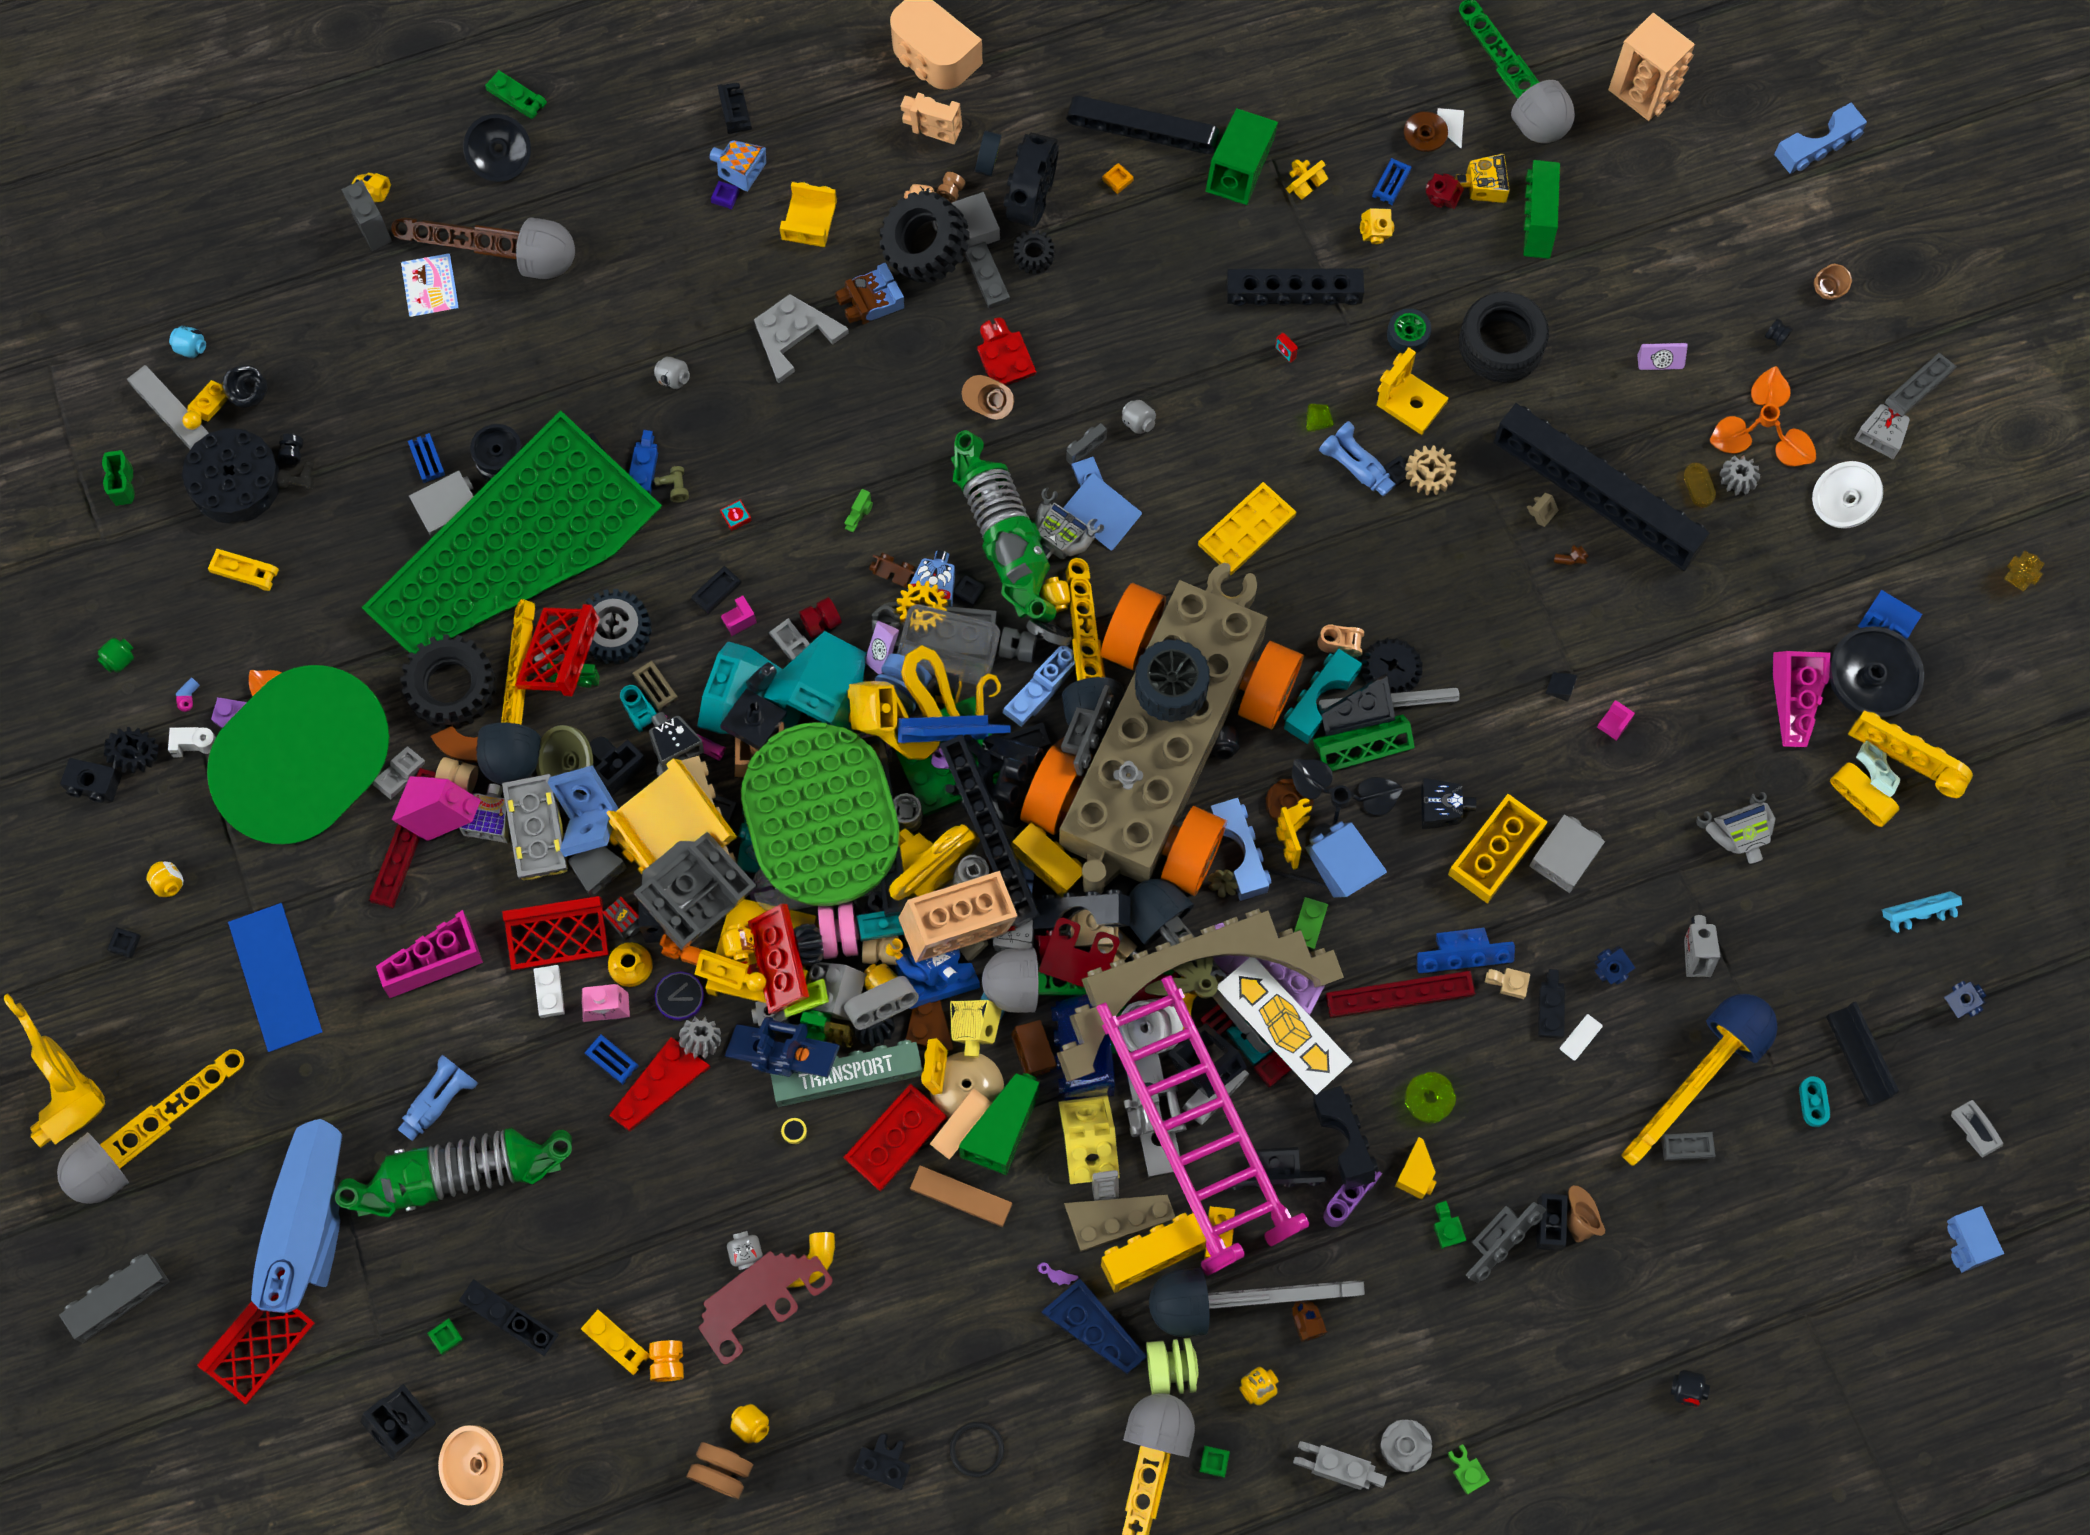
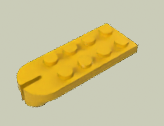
M1864 710L1848 733V735L1863 743L1866 740L1885 752L1887 756L1936 781L1937 790L1950 798L1961 797L1973 777V773L1968 766L1946 754L1943 749L1925 743L1919 736L1904 732L1900 726L1887 723L1873 712Z

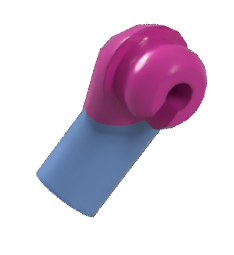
M190 678L176 693L177 707L183 712L191 710L193 706L192 693L200 686L193 678Z

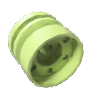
M1183 1338V1350L1179 1349L1178 1340L1173 1339L1171 1352H1167L1164 1341L1146 1342L1152 1395L1159 1393L1170 1395L1171 1383H1176L1179 1394H1184L1183 1382L1185 1381L1188 1383L1190 1393L1197 1391L1198 1363L1190 1338Z

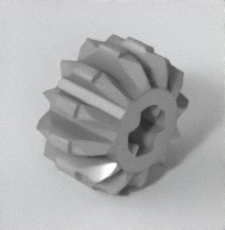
M1743 455L1740 460L1734 456L1730 461H1725L1723 469L1720 471V476L1723 477L1721 485H1728L1726 488L1727 492L1733 489L1735 490V495H1738L1740 491L1746 495L1750 489L1756 488L1761 474L1758 473L1759 466H1752L1753 459L1746 461Z
M696 1016L692 1022L686 1020L684 1027L679 1032L680 1047L685 1048V1055L693 1053L694 1059L698 1055H702L704 1059L708 1056V1053L714 1055L721 1043L720 1028H715V1021L708 1023L706 1016L702 1021H699Z

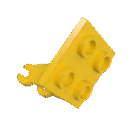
M1306 798L1301 799L1298 805L1289 809L1282 807L1280 817H1278V827H1276L1277 837L1285 845L1283 849L1287 863L1291 862L1293 870L1298 869L1302 850L1296 832L1310 820V816H1304L1312 810V806L1303 807V805L1310 802Z

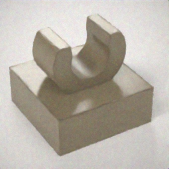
M1544 493L1542 497H1535L1536 504L1533 507L1527 506L1530 515L1535 517L1537 524L1544 527L1559 511L1553 496Z

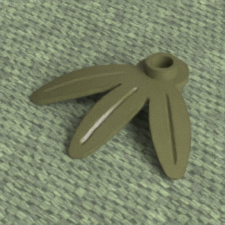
M1213 957L1196 959L1197 968L1190 961L1172 968L1184 977L1173 978L1177 988H1181L1183 994L1195 991L1199 997L1205 999L1216 994L1218 982L1210 975ZM1161 980L1145 988V992L1150 995L1168 996ZM1202 983H1208L1210 987L1204 988Z

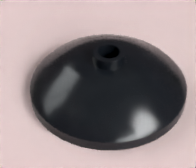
M488 114L474 121L468 128L464 138L463 150L468 165L477 175L489 181L503 182L517 177L526 168L531 156V142L528 133L517 120L504 114ZM497 144H501L503 147L500 153L495 151Z

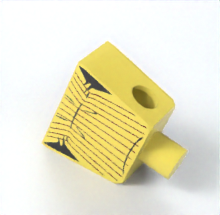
M989 1000L951 1001L953 1041L965 1044L964 1057L979 1058L980 1044H993L995 1042L1002 1009H999L994 1002Z

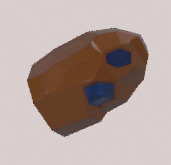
M1308 1300L1295 1301L1292 1308L1293 1320L1301 1342L1326 1335L1327 1331L1316 1305Z

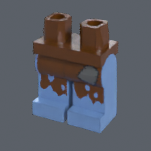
M886 263L878 265L877 270L846 280L845 287L836 292V299L840 306L849 302L853 305L844 309L849 323L861 320L862 324H866L869 320L880 318L904 308V296L896 281H894Z

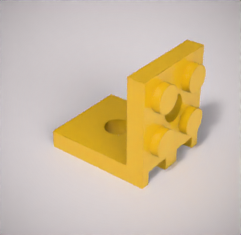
M1408 347L1404 354L1399 353L1395 358L1393 368L1391 370L1387 369L1380 378L1382 383L1377 390L1379 392L1377 406L1422 435L1446 405L1448 397L1411 374L1416 352ZM1413 400H1418L1422 403L1423 406L1420 408H1414L1411 406L1410 402Z

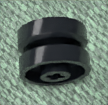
M491 424L477 431L472 438L470 451L478 472L484 479L490 481L523 448V445L514 429L503 424Z

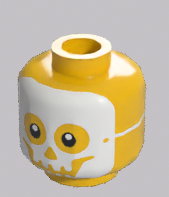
M166 861L153 864L146 877L149 886L159 897L174 896L179 892L184 882L177 867L173 863Z

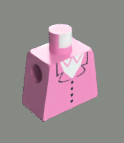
M616 984L582 988L583 1022L630 1017L628 992Z

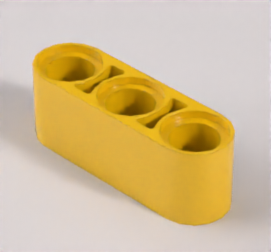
M1846 763L1830 779L1832 786L1878 827H1883L1899 811L1898 804L1891 797H1888L1870 784L1871 779L1852 763Z

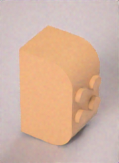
M904 0L892 12L890 24L893 51L905 67H910L915 71V74L921 80H926L938 89H953L961 85L983 64L982 39L933 0Z

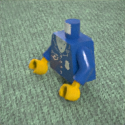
M895 938L892 941L896 949H893L890 944L886 946V953L897 958L895 960L909 979L923 981L927 985L933 986L942 980L952 985L959 978L957 970L960 949L915 963L910 947L902 950L903 943L900 939Z

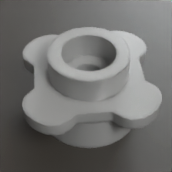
M1126 761L1119 770L1114 771L1113 776L1123 784L1124 789L1130 790L1136 781L1143 779V772L1138 771V768L1132 761Z

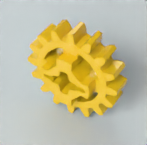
M917 581L916 587L908 584V592L901 590L903 598H897V604L901 605L897 608V612L902 614L900 616L901 622L907 620L906 627L908 629L914 625L915 632H918L920 627H923L924 631L928 632V626L936 629L937 621L940 623L944 622L941 614L947 615V609L944 607L948 603L946 599H942L945 596L943 591L937 593L938 585L935 584L931 588L929 581H926L924 586H921L920 581ZM930 594L937 600L938 604L930 600ZM922 603H926V607H923L922 610H919L918 606H921ZM907 609L914 612L915 618L908 614Z

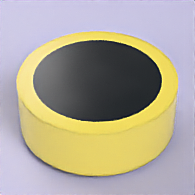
M791 1118L784 1122L781 1132L786 1142L799 1144L806 1138L807 1128L802 1120Z

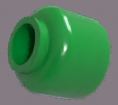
M111 638L98 650L99 658L97 660L110 673L112 671L118 673L133 661L134 656L131 651L134 648L124 638L121 641L117 638Z

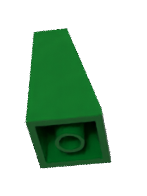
M1236 108L1212 157L1205 192L1248 205L1275 139L1278 122Z
M1016 1073L961 1141L959 1145L960 1158L1007 1175L1039 1096V1082L1036 1081V1077L1027 1073L1022 1075Z

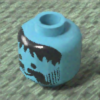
M182 325L175 328L170 335L169 343L173 351L185 357L195 358L199 353H203L206 348L203 333L195 328Z

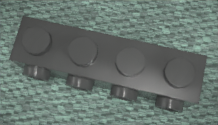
M149 1254L135 1257L127 1268L115 1271L108 1277L109 1280L101 1286L96 1285L87 1291V1295L79 1301L75 1300L64 1308L65 1311L59 1314L74 1340L84 1343L170 1282L154 1257Z

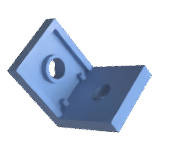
M588 766L550 777L548 785L570 818L560 848L563 856L566 857L607 846L613 828L609 823L610 817L606 812L609 810L616 812L619 808L594 767ZM576 790H583L586 792V795L577 793Z

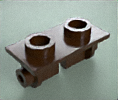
M883 552L880 556L873 554L872 557L877 558V561H873L869 570L873 571V574L888 580L891 572L895 574L892 582L908 588V584L911 583L913 575L916 573L914 571L915 566L906 562H902L901 565L893 562L894 557Z

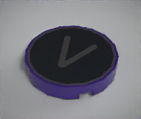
M675 972L667 975L657 985L655 992V1001L660 1012L675 1021L688 1020L697 1015L705 998L704 990L699 980L690 973Z

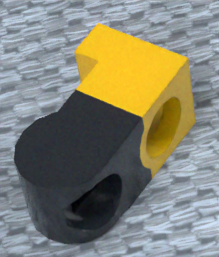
M946 672L951 694L956 704L961 692L962 681H959L960 675ZM937 682L935 690L936 702L944 703Z

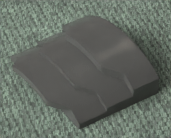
M706 832L695 842H677L659 859L643 870L642 886L634 891L633 894L650 911L649 913L665 929V933L682 951L742 902L755 889L756 884L716 840Z

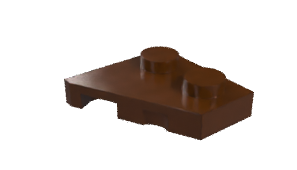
M940 1000L913 1008L906 1040H911V1043L917 1042V1046L927 1047L928 1039L937 1038L948 1052H953V1045Z

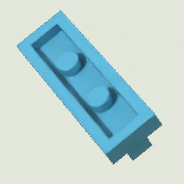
M1949 891L1882 909L1883 917L1891 921V929L1898 933L1901 922H1904V927L1908 930L1912 928L1910 918L1927 919L1931 917V914L1936 913L1937 917L1943 921L1945 920L1944 914L1946 910H1949L1950 915L1954 918L1957 917L1958 911L1956 906L1962 905L1961 896Z

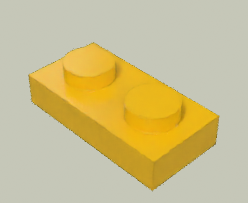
M937 1038L928 1039L927 1050L924 1053V1071L921 1074L922 1084L933 1095L942 1094L948 1050Z

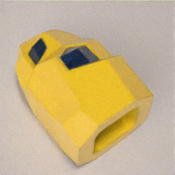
M368 172L367 174L357 175L354 178L352 184L362 180L374 202L384 201L389 193L391 183L386 176Z

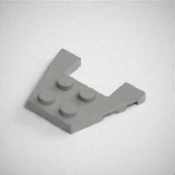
M791 294L754 319L755 326L778 383L795 372L794 367L785 358L783 353L816 329H819L832 345L849 333L846 326Z

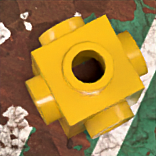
M1370 208L1361 214L1360 232L1363 235V241H1371V244H1382L1392 236L1394 223L1391 220V209Z

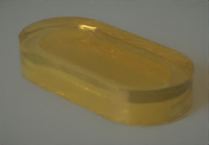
M1692 463L1687 466L1683 475L1686 486L1695 505L1708 507L1716 497L1713 483L1704 465Z

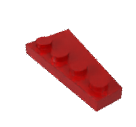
M671 1037L609 1116L630 1132L651 1116L657 1108L670 1101L676 1093L694 1082L695 1078L705 1073L711 1067L698 1056L694 1059L693 1053L685 1055V1048L680 1047L679 1042Z

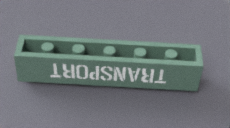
M904 1040L898 1042L897 1046L887 1048L886 1045L874 1047L871 1052L854 1051L849 1053L847 1057L839 1058L836 1056L828 1078L801 1072L793 1073L790 1077L770 1074L776 1104L778 1107L920 1077L923 1070L917 1042L911 1043V1040Z

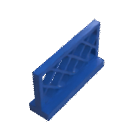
M988 715L897 718L898 743L948 741L959 735L964 736L966 734L971 735L975 740L985 739L990 733H1011L1010 725L988 724Z

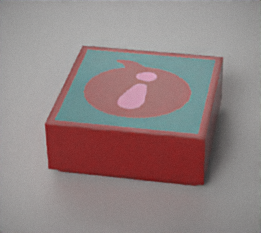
M1285 333L1277 336L1275 348L1291 363L1297 357V345Z
M741 500L720 509V513L731 531L752 521Z

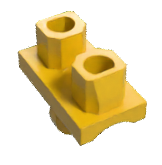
M1298 159L1294 160L1291 164L1293 170L1289 174L1292 178L1296 175L1299 178L1285 189L1289 194L1294 191L1302 200L1313 191L1306 182L1309 178L1316 187H1319L1328 180L1326 173L1322 169L1325 163L1321 160L1307 171L1306 168L1310 165L1308 160L1304 162Z

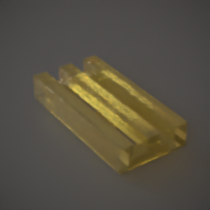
M828 1021L825 1023L824 1034L827 1042L832 1043L833 1039H835L836 1044L842 1045V1041H845L846 1047L851 1048L853 1037L849 1026Z

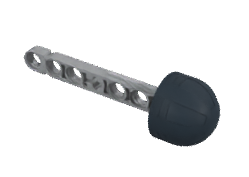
M1201 1268L1178 1269L1164 1274L1154 1284L1150 1293L1149 1308L1155 1323L1166 1333L1178 1337L1207 1335L1209 1330V1308L1359 1296L1365 1294L1364 1281H1344L1208 1293L1205 1276Z

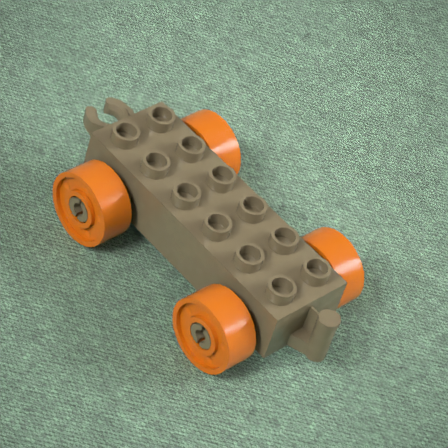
M1222 563L1209 574L1206 591L1179 580L1165 611V596L1135 583H1131L1119 601L1104 637L1101 648L1102 658L1135 671L1140 656L1144 654L1148 647L1153 646L1154 643L1168 639L1182 640L1198 648L1201 654L1205 656L1210 669V680L1207 698L1203 702L1201 709L1195 715L1185 720L1168 722L1150 716L1140 706V702L1136 698L1135 671L1087 773L1085 768L1083 776H1078L1074 767L1076 755L1062 752L1061 748L1054 745L1043 758L1028 790L1020 819L1027 824L1032 822L1035 826L1041 827L1052 835H1056L1060 830L1059 844L1065 850L1087 859L1082 868L1084 892H1100L1101 895L1104 892V888L1119 874L1140 883L1152 879L1162 855L1168 858L1161 879L1175 884L1183 892L1192 896H1196L1203 884L1220 846L1228 821L1192 806L1182 826L1178 827L1176 825L1239 690L1245 691L1238 715L1272 730L1288 700L1304 657L1299 652L1269 641L1259 661H1254L1264 639L1268 618L1249 609L1254 602L1257 590V581L1254 574H1246L1242 583L1243 590L1235 597L1226 596L1221 591V584L1229 578L1231 569L1228 563ZM1126 761H1132L1138 768V771L1143 772V779L1136 781L1130 790L1124 789L1123 784L1113 776L1114 771L1119 770Z

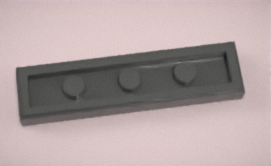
M1938 353L1886 399L1885 404L1903 417L1953 373L1957 366Z

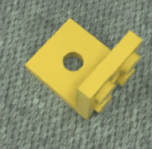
M1108 1095L1059 1102L1070 1184L1092 1182V1174L1113 1170L1118 1171V1178H1120L1115 1127ZM1090 1154H1097L1099 1156L1094 1161L1086 1160V1157Z

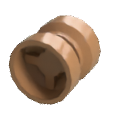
M947 172L943 177V184L939 185L936 192L949 202H955L959 197L958 192L965 185V180L954 172Z

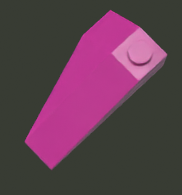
M1773 652V680L1784 747L1808 746L1816 721L1814 717L1817 707L1821 705L1823 699L1821 695L1825 684H1828L1830 678V653Z

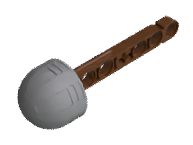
M412 218L396 219L391 226L393 235L398 239L416 240L417 242L474 250V253L517 259L519 272L525 277L538 279L555 278L569 269L575 256L574 241L568 230L557 222L545 219L528 218L522 225L520 232L475 225V228L425 220L417 222V219ZM400 222L405 223L407 226V233L405 235L401 234L398 229ZM421 225L425 226L428 230L426 238L422 237L419 233ZM442 228L446 229L449 233L447 241L442 240L439 233ZM465 234L469 240L465 241L463 238L455 239L456 235ZM483 234L490 238V245L488 247L481 243ZM503 238L510 240L511 248L509 250L503 248Z

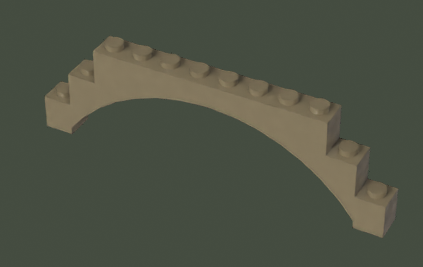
M1259 909L1245 913L1246 919L1238 921L1237 917L1224 921V927L1216 929L1215 925L1202 929L1200 930L1202 935L1193 938L1191 933L1178 938L1179 943L1171 946L1170 942L1156 946L1157 952L1149 955L1147 950L1134 954V960L1125 963V960L1121 959L1110 963L1111 969L1102 971L1101 967L1088 971V977L1082 979L1092 1008L1089 1007V1004L1074 1009L1076 1014L1069 1016L1079 1045H1077L1076 1041L1070 1042L1062 1046L1063 1051L1057 1053L1067 1081H1072L1095 1072L1093 1063L1098 1048L1105 1036V1031L1102 1027L1104 1023L1096 1008L1098 1005L1106 1002L1112 1016H1117L1132 996L1147 983L1180 964L1213 956L1253 957L1274 962L1294 970L1313 981L1314 987H1319L1344 978L1334 950L1326 952L1325 948H1321L1311 952L1310 956L1301 930L1293 932L1292 928L1279 932L1277 935L1269 911L1261 913Z

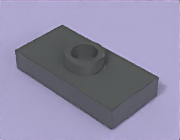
M1713 1132L1663 1134L1661 1136L1664 1161L1712 1159L1716 1157Z

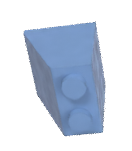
M1340 821L1330 827L1331 832L1324 836L1322 833L1314 836L1309 840L1311 844L1305 847L1333 898L1348 897L1387 873L1382 863L1352 822L1343 824Z

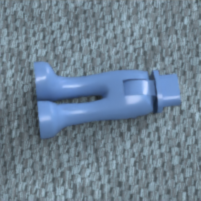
M1350 421L1346 422L1337 431L1335 436L1331 435L1324 441L1319 451L1343 464L1362 484L1371 487L1373 492L1377 490L1382 496H1385L1396 484L1389 478L1390 474L1386 473L1381 463L1353 438L1355 427ZM1341 446H1343L1348 452H1350L1354 457H1356L1358 461L1353 459Z
M442 1055L438 1060V1069L435 1075L411 1104L407 1115L402 1117L404 1122L398 1130L413 1141L419 1133H424L422 1128L427 1129L439 1118L452 1098L461 1089H474L478 1082ZM453 1075L441 1094L434 1099L440 1087Z

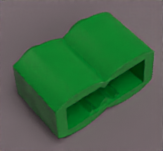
M122 450L105 452L102 458V466L106 473L103 480L105 492L115 506L132 504L135 492L131 484L133 479L131 463Z

